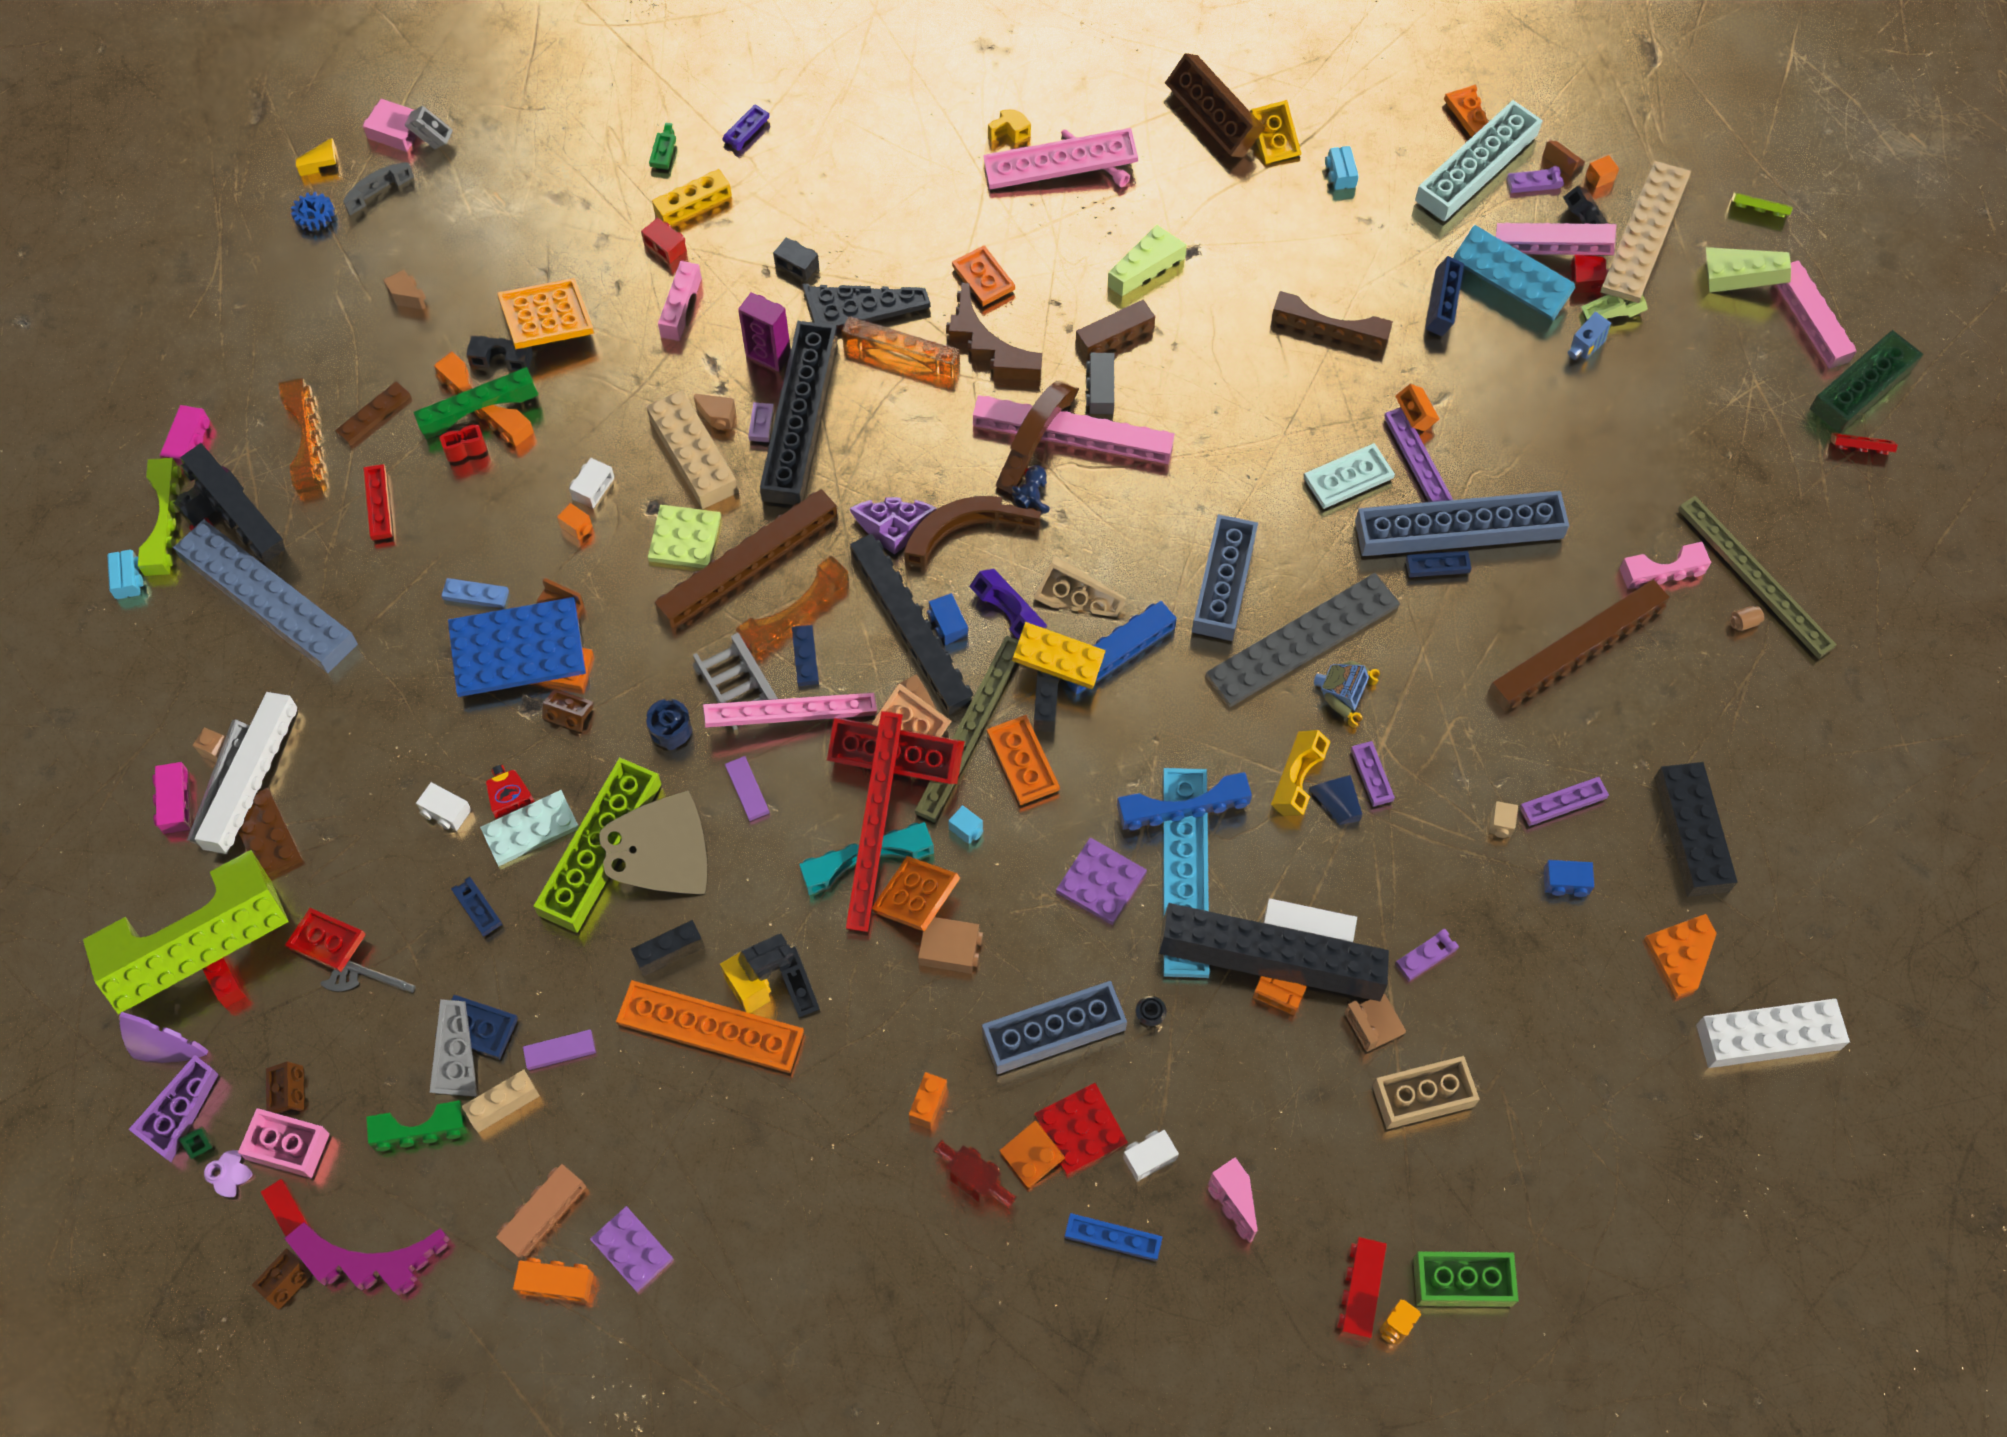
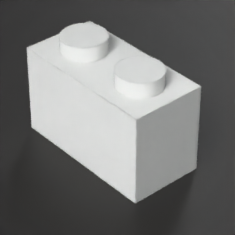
M590 458L587 464L585 463L582 466L578 477L570 483L569 490L572 499L594 509L615 478L612 467Z
M432 782L416 802L420 810L419 813L429 820L431 818L437 820V823L445 829L452 828L457 831L471 812V808L466 800Z
M1157 1130L1153 1131L1145 1137V1141L1139 1144L1137 1141L1133 1142L1125 1148L1126 1151L1124 1152L1123 1159L1137 1182L1177 1160L1179 1153L1165 1130L1159 1133Z

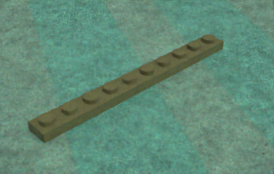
M1696 496L1679 506L1678 510L1818 659L1836 647L1837 644Z
M1005 636L952 738L965 741L959 774L1016 665L1012 658L1019 640L1010 636ZM930 780L915 809V814L935 822L954 784Z

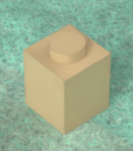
M1496 801L1491 813L1489 833L1495 834V836L1500 838L1511 837L1516 827L1518 805Z

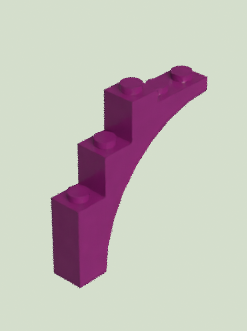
M304 1222L284 1238L315 1278L324 1286L327 1283L331 1284L336 1281L343 1270L361 1291L364 1288L368 1289L373 1286L380 1275L398 1296L401 1293L406 1294L414 1287V1282L417 1278L412 1272L415 1269L420 1270L428 1263L427 1259L434 1253L438 1254L443 1251L450 1240L440 1228L424 1240L403 1249L386 1253H361L332 1245L321 1238Z

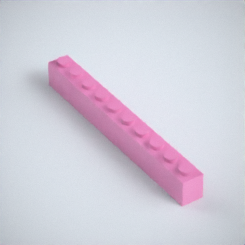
M978 395L973 412V426L1017 434L1032 405ZM1060 411L1046 429L1041 440L1169 465L1175 434L1165 430L1159 431L1148 427H1138L1128 423H1118L1108 419H1097L1088 415H1077L1068 411Z

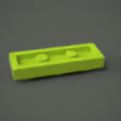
M1734 193L1732 201L1736 202L1735 206L1746 208L1749 205L1755 207V211L1763 213L1766 210L1774 211L1773 215L1784 217L1785 214L1791 215L1793 209L1789 205Z

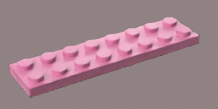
M1131 128L983 155L990 189L1139 162Z

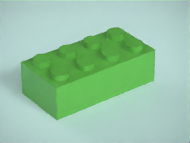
M1417 1252L1413 1257L1417 1306L1513 1307L1518 1302L1514 1252Z

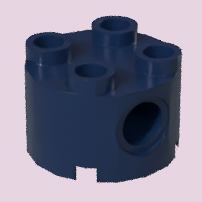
M663 699L654 703L647 711L646 723L650 737L659 746L673 750L685 743L693 731L688 710L683 703L675 699H671V701Z

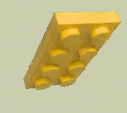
M1025 622L1012 661L1093 689L1106 650Z

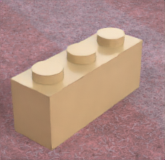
M522 1070L464 1104L462 1108L472 1126L479 1133L540 1095L526 1071Z

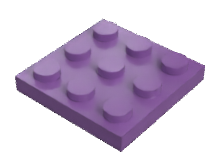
M1090 837L1057 887L1056 893L1113 925L1142 881L1147 869Z

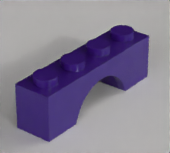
M995 569L978 572L969 587L982 601L998 606L1008 615L1011 621L1009 630L1018 640L1020 639L1025 622L1044 629L1047 627V624Z

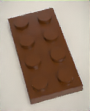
M267 787L257 792L238 833L247 852L252 850L270 878L302 862L303 859L269 788Z

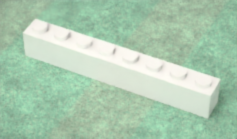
M266 692L196 834L195 840L203 850L227 854L230 847L234 844L235 836L243 825L244 817L253 804V799L257 790L262 785L266 772L270 769L271 761L279 750V745L283 736L288 731L292 718L296 715L297 706L290 696Z

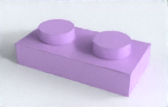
M753 403L748 435L749 441L769 442L774 412L773 404Z

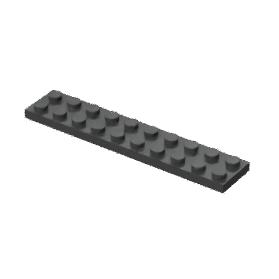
M1373 573L1206 672L1205 676L1230 708L1399 607L1400 603L1377 574Z

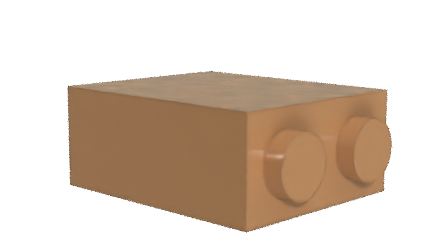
M934 917L925 932L923 931L918 956L919 965L972 974L973 966L977 967L979 960L976 948L977 945L981 946L983 933L979 932V924Z

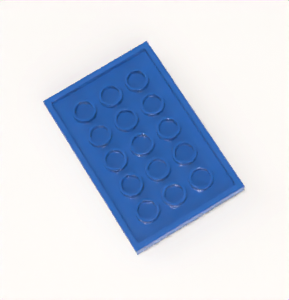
M574 597L448 619L458 697L586 674Z

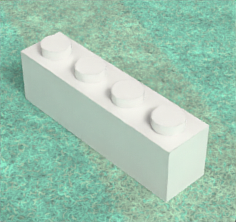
M1269 898L1263 923L1353 942L1357 917Z

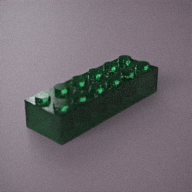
M1891 330L1820 392L1809 409L1841 434L1910 373L1924 354L1894 330Z

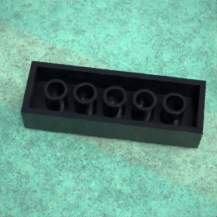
M202 443L180 457L183 463L181 468L184 470V475L190 482L194 480L197 490L204 498L208 496L211 507L216 513L221 512L224 522L230 529L235 528L239 540L244 545L248 543L251 549L250 552L256 560L259 561L261 559L266 564L285 550L282 537Z
M1704 762L1661 766L1654 778L1686 896L1730 892L1738 881Z

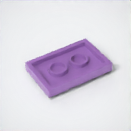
M627 1206L590 1238L636 1292L640 1291L673 1260V1257Z

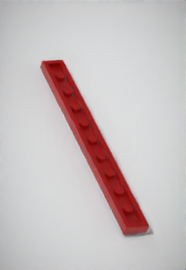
M881 711L846 929L868 932L903 714Z

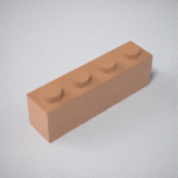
M563 1164L558 1168L555 1167L548 1174V1180L542 1186L539 1185L534 1189L531 1194L532 1198L526 1204L520 1205L514 1213V1218L509 1223H504L498 1230L496 1237L498 1241L520 1260L525 1257L586 1188L583 1181Z

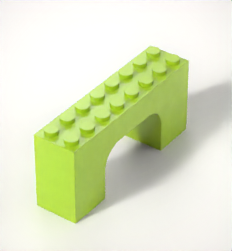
M252 850L210 871L216 887V893L212 900L201 909L150 936L139 937L130 922L124 917L83 939L94 981L118 1014L289 922L272 881Z

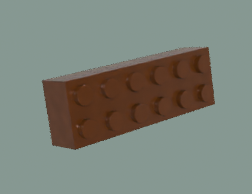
M1184 53L1164 82L1230 156L1244 157L1265 129L1262 123L1198 55Z

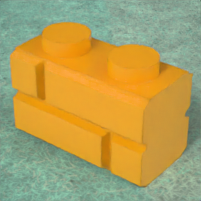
M1400 1300L1379 1328L1380 1333H1382L1381 1337L1392 1345L1394 1343L1400 1344L1421 1316L1420 1311L1405 1300Z

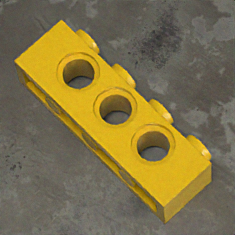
M717 169L653 199L654 213L660 220L672 225L731 197V187L721 170Z

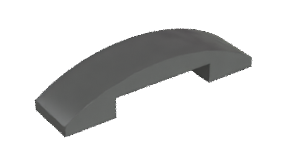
M406 162L390 165L369 174L359 181L343 200L348 214L352 215L366 206L365 199L391 183L395 182L397 186H400L412 179L414 175L410 164Z

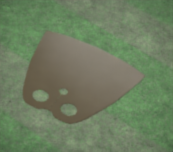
M689 791L641 806L613 820L600 831V844L606 851V858L603 861L604 871L608 877L625 884L652 890L705 894L707 884L705 840L698 811ZM613 831L618 832L622 837L621 842L618 845L610 844L607 839L609 833ZM635 846L637 849L636 853H630L629 848ZM621 858L625 861L626 867L622 872H616L612 869L614 859Z

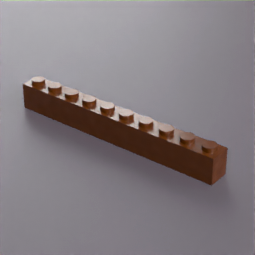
M822 489L811 493L807 499L793 505L785 514L778 515L773 522L767 526H762L757 533L751 537H746L736 547L728 549L720 558L712 560L701 571L694 572L689 579L678 583L673 590L659 596L654 602L658 614L671 629L835 518L837 516L836 504Z
M1654 579L1493 681L1488 690L1489 694L1503 710L1510 706L1512 708L1516 707L1522 702L1524 697H1532L1536 694L1541 686H1549L1558 675H1566L1575 664L1577 666L1581 665L1587 660L1589 655H1597L1606 644H1614L1623 633L1625 635L1629 634L1635 629L1637 624L1643 625L1654 613L1658 615L1667 608L1666 603L1670 598L1669 595Z

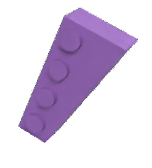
M194 1055L129 1130L164 1158L172 1162L181 1145L179 1139L187 1134L219 1074Z

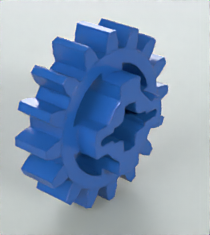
M314 192L311 196L309 193H306V197L299 196L300 201L294 200L295 206L291 207V215L296 225H300L302 229L308 227L309 231H311L313 227H316L319 230L320 225L326 227L325 222H331L330 216L335 215L333 211L334 206L330 198H325L323 193L319 196L317 192Z

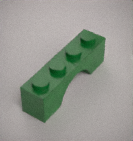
M461 1100L437 1104L433 1115L426 1122L413 1127L399 1124L390 1112L366 1116L368 1144L374 1150L376 1149V1151H387L392 1146L410 1147L415 1142L433 1143L438 1138H459L461 1134H467L466 1113L462 1108L464 1104Z

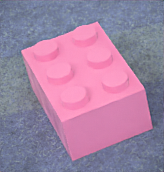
M257 1108L238 1153L248 1161L312 1178L330 1134L322 1126Z

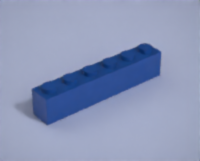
M1162 601L1149 605L1145 612L1140 615H1134L1127 624L1116 627L1112 634L1107 637H1101L1096 642L1095 647L1106 650L1096 681L1175 629L1177 618ZM1064 680L1076 695L1086 689V687Z

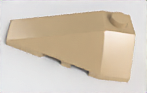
M1053 556L1033 597L1053 608H1069L1073 611L1082 610L1092 612V614L1112 617L1118 616L1126 601V598L1056 556Z

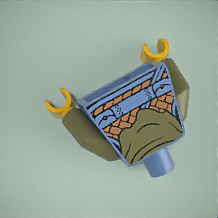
M1348 661L1342 664L1331 665L1327 675L1316 674L1314 685L1321 687L1325 701L1341 716L1349 718L1348 724L1350 727L1356 728L1358 724L1353 718L1361 721L1362 715L1358 712L1352 713L1351 710L1355 711L1366 684L1374 686L1378 683L1379 680L1376 678L1380 676V672L1377 669L1369 671L1367 667L1355 661Z

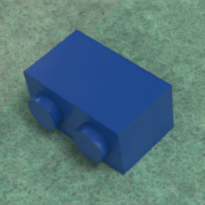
M952 593L929 601L928 618L930 622L934 621L936 625L935 633L943 640L944 645L968 637V626Z
M1548 860L1544 866L1545 893H1552L1555 896L1574 894L1576 897L1589 895L1594 888L1593 862Z

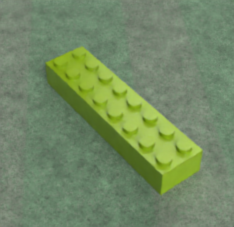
M619 757L533 907L538 916L578 933L609 878L604 871L603 861L606 858V851L600 844V831L613 820L652 802L662 785L657 773ZM613 831L609 833L607 839L610 844L618 845L622 837L618 832ZM620 858L613 860L612 869H614Z

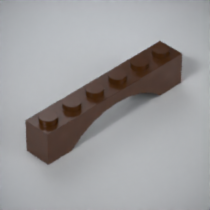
M1280 290L1271 318L1272 321L1280 324H1287L1298 329L1309 330L1317 334L1331 336L1335 339L1346 340L1385 351L1393 324L1391 320L1376 316L1360 320L1331 318L1313 310L1298 295Z

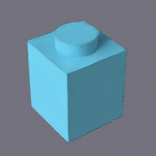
M963 805L948 821L949 830L968 844L973 839L977 840L983 833V820Z

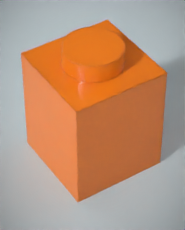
M1607 155L1591 162L1585 176L1595 188L1615 181L1619 167Z
M572 503L557 516L560 528L578 540L583 535H587L591 530L590 516Z

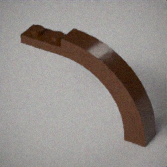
M1057 380L1040 395L1025 417L1010 446L1011 451L995 484L996 487L1012 494V487L1019 486L1043 434L1062 409L1072 406L1079 391L1078 387L1066 381Z
M974 496L950 502L928 515L914 530L904 551L905 563L925 566L928 555L935 543L950 530L969 522L982 520L999 521L1039 529L1041 511H1036L1032 508H1019L1011 504L1003 505L1002 497Z

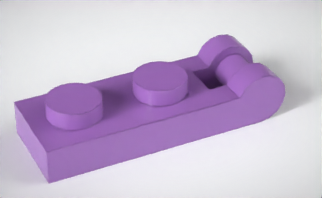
M1557 166L1548 170L1508 173L1507 176L1511 193L1558 189L1564 185L1563 179L1560 177V169Z
M1446 929L1441 930L1434 937L1396 961L1395 965L1408 982L1459 948V945L1449 938L1450 934ZM1442 942L1445 948L1441 950L1437 945L1438 943Z

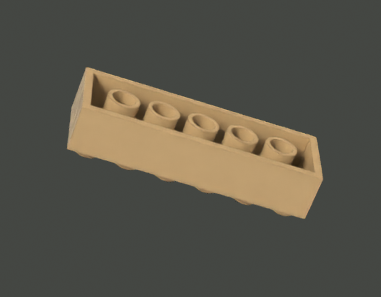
M683 390L646 406L649 420L702 509L739 493L736 478Z

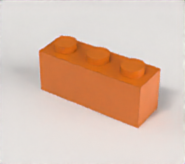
M527 1258L526 1261L519 1260L513 1290L521 1295L588 1303L594 1274L588 1269L587 1265L574 1264V1267L564 1266L565 1263L559 1261H550V1264L541 1263L539 1259Z

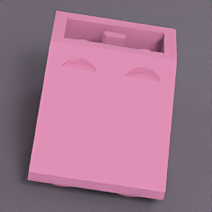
M1235 1157L1212 1173L1208 1183V1190L1215 1200L1219 1199L1223 1205L1222 1210L1226 1217L1234 1220L1237 1225L1236 1230L1241 1238H1246L1250 1243L1258 1231L1250 1178Z

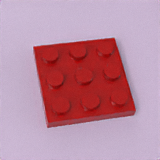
M1096 1083L1034 1113L1036 1121L1064 1155L1065 1159L1059 1164L1066 1177L1128 1145L1127 1139Z

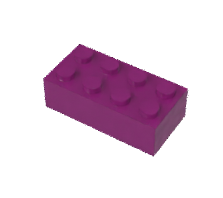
M750 292L738 308L745 355L780 372L789 359L791 351L786 309L781 304L774 303L760 294L757 295Z

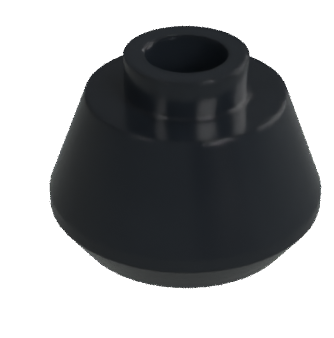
M1146 996L1137 1003L1135 1012L1142 1024L1156 1026L1163 1022L1167 1010L1161 999L1155 996Z

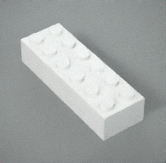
M1837 999L1704 1016L1696 1024L1708 1068L1838 1051L1850 1042Z

